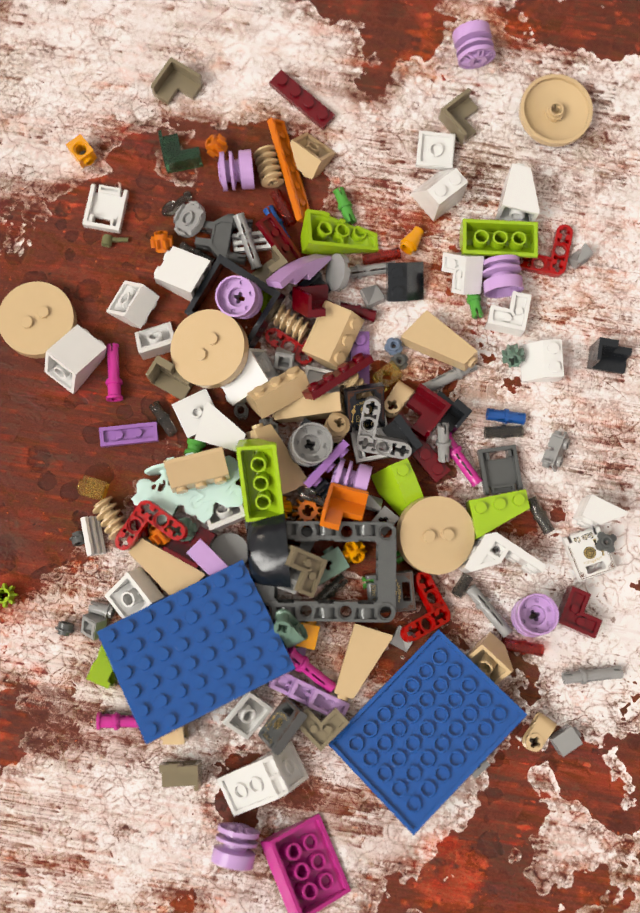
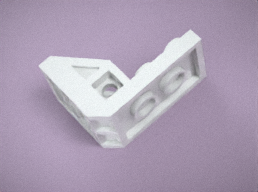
M495 532L478 538L470 555L460 566L459 570L465 574L500 564L504 557L511 563L515 564L517 562L522 565L521 569L530 575L532 573H542L547 565Z
M290 741L280 755H275L270 751L252 763L217 778V781L233 816H236L287 795L307 780L309 776L293 742Z

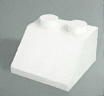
M125 280L106 312L130 326L141 329L147 322L150 312L156 307L159 296L144 284Z
M562 339L540 340L519 346V349L523 348L525 352V361L520 363L521 383L559 382L564 377Z
M591 494L581 499L572 519L577 521V525L588 528L626 516L628 512Z
M141 567L127 572L104 595L122 619L164 598L163 594Z

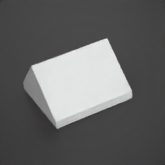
M171 322L135 332L138 352L143 360L171 352V341L174 335Z
M216 502L213 505L214 514L207 520V524L211 532H216L245 520L244 507L240 505L226 508Z
M251 691L240 699L222 723L248 740L273 708Z

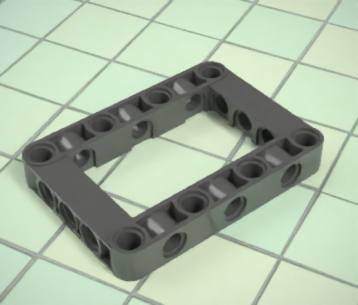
M285 520L287 540L376 542V600L278 599V588L276 586L256 583V588L264 605L267 604L272 608V613L269 614L272 621H275L274 616L279 609L289 610L298 621L386 623L394 619L396 614V528L390 522L341 521L338 531L319 526L320 521ZM308 525L312 528L311 536L303 535V526ZM385 526L390 527L392 530V534L389 537L381 535V529ZM342 527H351V536L344 537L341 534ZM304 605L310 606L312 609L311 614L304 615L301 612V607ZM343 606H349L352 612L345 616L341 614L340 609ZM387 606L391 609V613L388 616H382L380 609Z

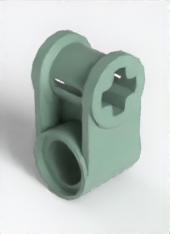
M279 609L276 611L274 616L276 621L274 632L279 634L288 648L308 638L304 626L298 622L289 610Z

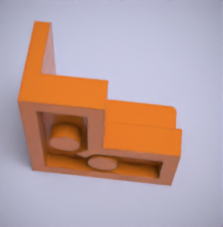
M331 482L319 526L339 531L342 517L362 522L369 492Z

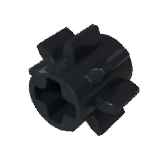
M323 476L321 477L322 481L316 487L311 486L308 488V491L316 500L319 497L324 500L328 493L330 484Z

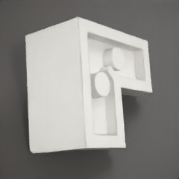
M443 252L442 271L453 273L451 292L462 295L481 293L484 256L462 255L461 252Z
M513 291L509 309L491 305L484 329L521 337L526 328L532 295Z

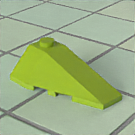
M306 209L301 231V251L304 254L322 255L378 252V238L376 233L358 225L352 226L345 223L346 220L342 218L338 220L331 217L328 212Z
M408 458L371 475L378 494L384 498L399 516L409 504L424 497Z

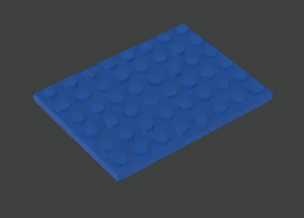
M243 560L97 631L146 744L295 669L279 634L274 632V623Z
M438 629L349 721L350 723L328 745L398 820L415 835L520 724L527 714Z

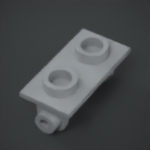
M560 431L552 433L547 446L554 449L553 451L546 449L541 460L543 467L549 468L551 466L554 472H556L558 467H561L564 458L562 456L563 452L570 445L567 432H564L563 436Z

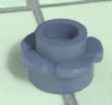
M392 337L386 341L385 351L393 356L397 352H402L403 346L400 339Z

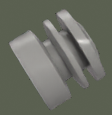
M310 422L301 425L293 432L289 438L287 448L290 457L295 463L304 467H312L328 458L332 452L333 439L326 427L319 423ZM307 443L313 445V447L310 449H306L304 446Z

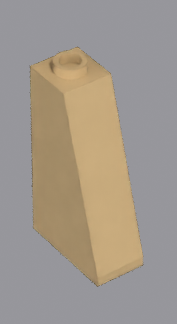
M428 310L401 335L404 346L462 371H466L469 367H474L478 361V351Z
M341 392L326 393L316 400L301 397L274 412L272 417L279 423L303 421L304 418L308 420L328 419L329 415L334 412L345 415L344 395Z
M263 423L251 426L252 430L246 432L248 439L259 438L275 442L277 445L282 495L306 486L303 482L307 477L299 465L292 460L287 447L271 424L263 426Z
M143 538L141 540L138 539L128 552L169 596L207 577L205 573Z
M354 623L334 689V693L337 694L336 698L348 701L349 698L354 699L391 642L393 635Z

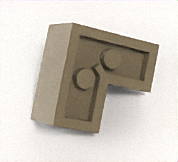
M172 57L169 58L151 84L153 96L167 105L172 102L178 91L194 100L203 88L202 76Z
M467 88L442 107L438 118L451 134H456L455 139L461 145L476 134V130L466 120L478 111V106L469 97L471 93L470 88Z
M275 245L271 247L272 259L262 265L263 267L251 273L266 284L267 278L288 264V261Z
M157 355L145 374L150 383L179 400L186 398L194 384L180 376L173 363Z
M287 544L290 553L285 565L301 571L294 591L314 598L328 560Z
M306 707L303 712L308 716L299 729L322 751L350 722L336 707L322 721Z
M202 760L162 762L159 765V773H162V787L194 786V791H199L203 785Z

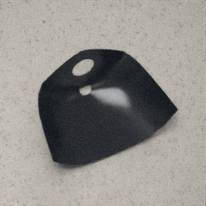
M285 513L250 524L246 530L250 576L253 582L266 586L291 588L289 566L285 565L288 558Z

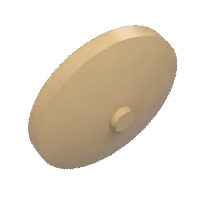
M560 74L545 75L533 81L525 90L519 104V117L524 130L535 141L551 147L566 146L577 141L588 129L593 116V105L587 90L575 79Z

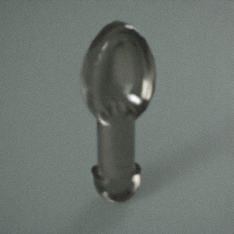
M186 191L176 201L166 203L162 208V214L164 216L174 215L181 205L192 199V193Z
M307 486L298 487V494L304 500L313 501L322 507L324 506L326 499L318 496L313 489Z

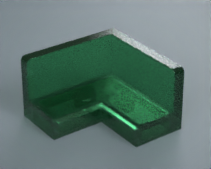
M158 131L167 174L203 167L199 147L181 150L177 133L163 136L162 131Z

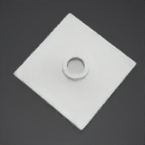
M419 130L416 167L436 170L453 169L456 134Z
M206 388L171 404L188 439L196 436L205 403L209 402L214 406Z

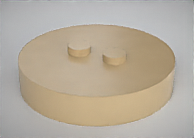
M46 282L22 284L8 293L0 305L1 336L17 353L29 358H45L46 351L77 325L76 311L71 301L62 290Z
M201 310L189 315L177 327L171 341V359L177 372L188 382L202 388H219L236 379L244 369L249 355V342L243 327L234 318L219 310Z
M426 496L419 498L404 509L397 522L396 544L398 550L411 567L421 572L439 575L454 571L467 560L474 545L475 531L469 513L461 504L448 497Z

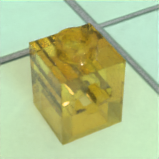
M391 360L374 373L373 383L381 382L384 385V392H386L399 380H402L404 375ZM384 375H385V376H388V375H389V376H390V379H389V380H388V379H385V380H384L383 377H384Z
M84 475L83 479H80L78 482L77 490H79L78 494L101 501L105 499L110 484L106 481Z

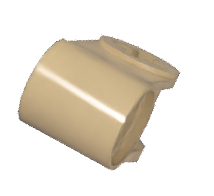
M399 380L384 402L386 417H396L412 397L415 390ZM392 405L395 406V408H393L392 410H389V409H388L389 406H390V407H391Z
M539 711L532 719L529 728L522 738L523 746L533 752L540 751L555 730L557 723ZM530 738H533L536 742L535 746L531 745Z

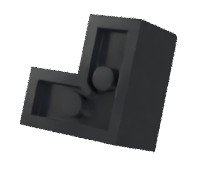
M600 337L589 348L587 369L624 374L626 360L631 356L632 348L618 346L619 340Z
M439 391L437 395L451 404L447 415L440 424L442 426V422L449 423V433L454 434L472 410L459 399L453 402L444 393Z

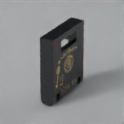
M381 382L344 388L345 416L350 422L348 433H352L353 426L355 432L359 430L363 404L366 399H356V394L369 391L381 401L378 422L380 427H385L384 385ZM374 401L367 404L370 406L369 414L371 415L373 414L374 407H378ZM367 419L363 422L365 428L370 429L374 426V422Z

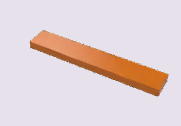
M271 117L267 122L296 222H303L305 211L310 209L299 170L296 167L284 120Z

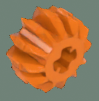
M303 495V503L296 499L299 507L293 505L292 509L298 512L292 513V517L299 516L296 521H320L317 516L321 517L322 515L318 511L323 510V506L317 507L320 500L317 499L313 503V495L310 496L309 501H307L306 495ZM305 507L313 509V511L311 512V516H306V514H303V512L305 511Z

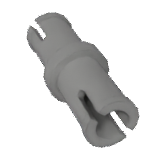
M442 422V426L440 423L437 424L438 439L436 440V446H438V461L442 463L450 461V425L446 422Z

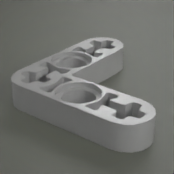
M375 396L367 397L363 404L356 441L357 448L360 451L398 459L408 458L412 453V446L408 441L376 434L381 401ZM374 401L378 407H374L373 414L371 415L369 414L370 406L367 404ZM367 419L374 422V426L370 429L365 428L363 422ZM364 438H367L369 442L366 446H363V443L360 442ZM374 439H375V440H377V441H376V444H375V448H372V447H373V444H370V443H374ZM386 441L390 447L387 450H381L378 445L380 442ZM393 443H396L394 452H391L393 449ZM402 445H404L408 451L400 453V449L396 448H402Z

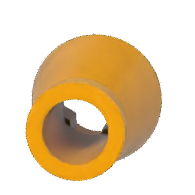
M414 227L401 240L400 249L409 255L416 252L424 231L420 227Z

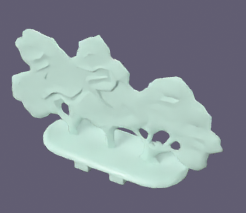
M229 455L225 457L230 476L226 483L219 485L215 483L208 484L203 489H188V492L183 494L172 492L170 485H168L169 480L164 463L151 466L144 473L150 476L161 475V477L156 482H152L150 479L139 480L136 484L137 493L131 500L136 506L143 500H151L172 516L177 506L182 505L187 514L191 516L196 515L198 520L205 523L214 514L213 505L216 502L226 508L242 505L241 486L236 485V481L240 479L238 461ZM163 480H165L166 486L164 490L158 491L159 484H163ZM155 484L156 487L152 490L151 486ZM144 505V507H143V508L145 509V512H144V513L148 512V513H151V514H153V515H155V514L157 513V512H152V511L149 509V506H150V505H148V506ZM165 515L158 517V524L160 525L167 521Z

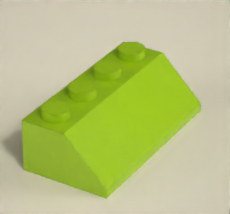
M463 219L460 226L459 241L462 255L481 256L509 254L524 258H538V222Z
M259 438L239 440L236 446L246 522H255L284 514L276 443Z

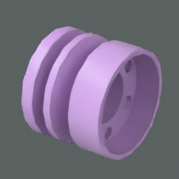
M468 21L453 31V43L456 49L458 65L461 68H480L495 58L496 52L494 43L491 40L490 25L487 21Z
M251 149L239 150L238 159H234L232 151H229V160H225L224 151L219 152L218 174L223 191H228V183L230 182L232 183L233 191L236 190L237 182L241 183L243 190L255 189Z
M509 254L498 255L484 260L482 277L486 279L483 282L485 297L504 298L511 296L513 291L522 292L524 290L523 278L518 274L521 271L519 256Z
M232 275L219 283L216 289L215 300L218 308L224 314L246 320L254 317L260 311L263 304V295L256 283L242 276ZM239 297H245V300L240 301Z
M341 458L334 469L331 482L366 491L372 466L360 463L357 471H354L353 461L350 460L347 469L343 468L345 459Z
M535 593L521 598L511 610L512 625L518 633L525 637L534 638L548 634L555 629L559 621L558 607L545 594ZM535 614L536 617L530 620L529 616Z
M219 823L217 830L220 833L216 834V839L224 844L214 845L211 861L227 869L239 871L252 870L255 853L247 848L257 847L258 842L256 839H259L260 831L242 823Z

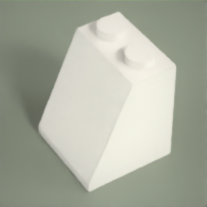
M512 163L505 178L495 219L535 222L540 209L531 168L521 163Z
M457 168L439 171L411 192L410 195L434 222L462 200L468 181Z
M173 246L170 251L168 250L165 253L162 265L156 268L154 279L157 284L191 302L212 265L210 260Z
M77 324L46 351L44 372L69 392L75 394L105 358L107 347L101 340L94 338L88 330Z
M249 348L248 359L242 372L232 382L220 388L225 392L226 400L232 406H238L246 403L248 392L252 391L256 386H261L270 381L271 378L279 376V374L274 369V365L264 349Z
M206 402L195 440L236 451L238 441L247 439L245 438L246 434L211 403Z

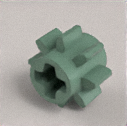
M518 344L507 345V348L501 351L503 356L502 362L503 364L508 363L509 368L519 367L521 361H525L524 349H519Z
M179 518L178 520L185 524L188 529L187 537L179 541L184 542L193 539L195 532H197L196 523H192L190 518ZM172 527V529L176 531L175 536L182 535V533L180 532L181 527Z

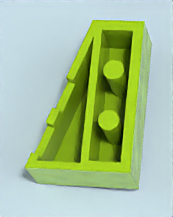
M526 489L473 499L465 503L467 512L473 522L475 539L530 509Z
M101 645L99 654L92 664L86 679L109 689L116 686L118 680L103 645Z

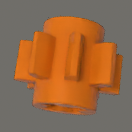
M221 134L210 135L205 142V147L208 150L207 154L213 158L215 156L218 157L219 152L224 151L225 154L228 149L227 142H225L226 138Z
M165 230L154 232V236H151L150 239L151 248H156L158 253L170 251V247H173V235L168 236V231Z
M153 525L149 528L150 536L148 538L153 544L165 545L171 540V538Z

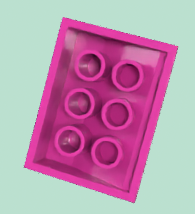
M320 814L313 815L260 841L288 913H317L351 891Z

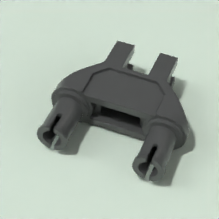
M235 214L224 215L214 222L205 221L199 232L211 234V239L196 237V249L211 252L216 259L221 254L236 265L245 267L247 255L230 252L233 230L237 229L235 219L233 218ZM246 219L249 228L253 227V219Z

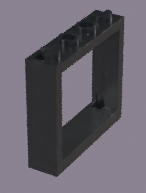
M219 254L184 313L191 315L199 310L223 268L227 267L239 276L256 283L261 290L272 296L247 337L249 348H255L286 296Z

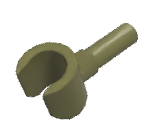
M105 234L102 237L101 243L103 247L110 248L112 242H128V237L116 238Z

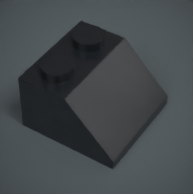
M423 262L386 263V301L424 300Z

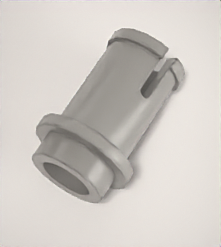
M94 600L90 602L89 613L102 615L105 619L113 617L115 609L110 603L107 605Z

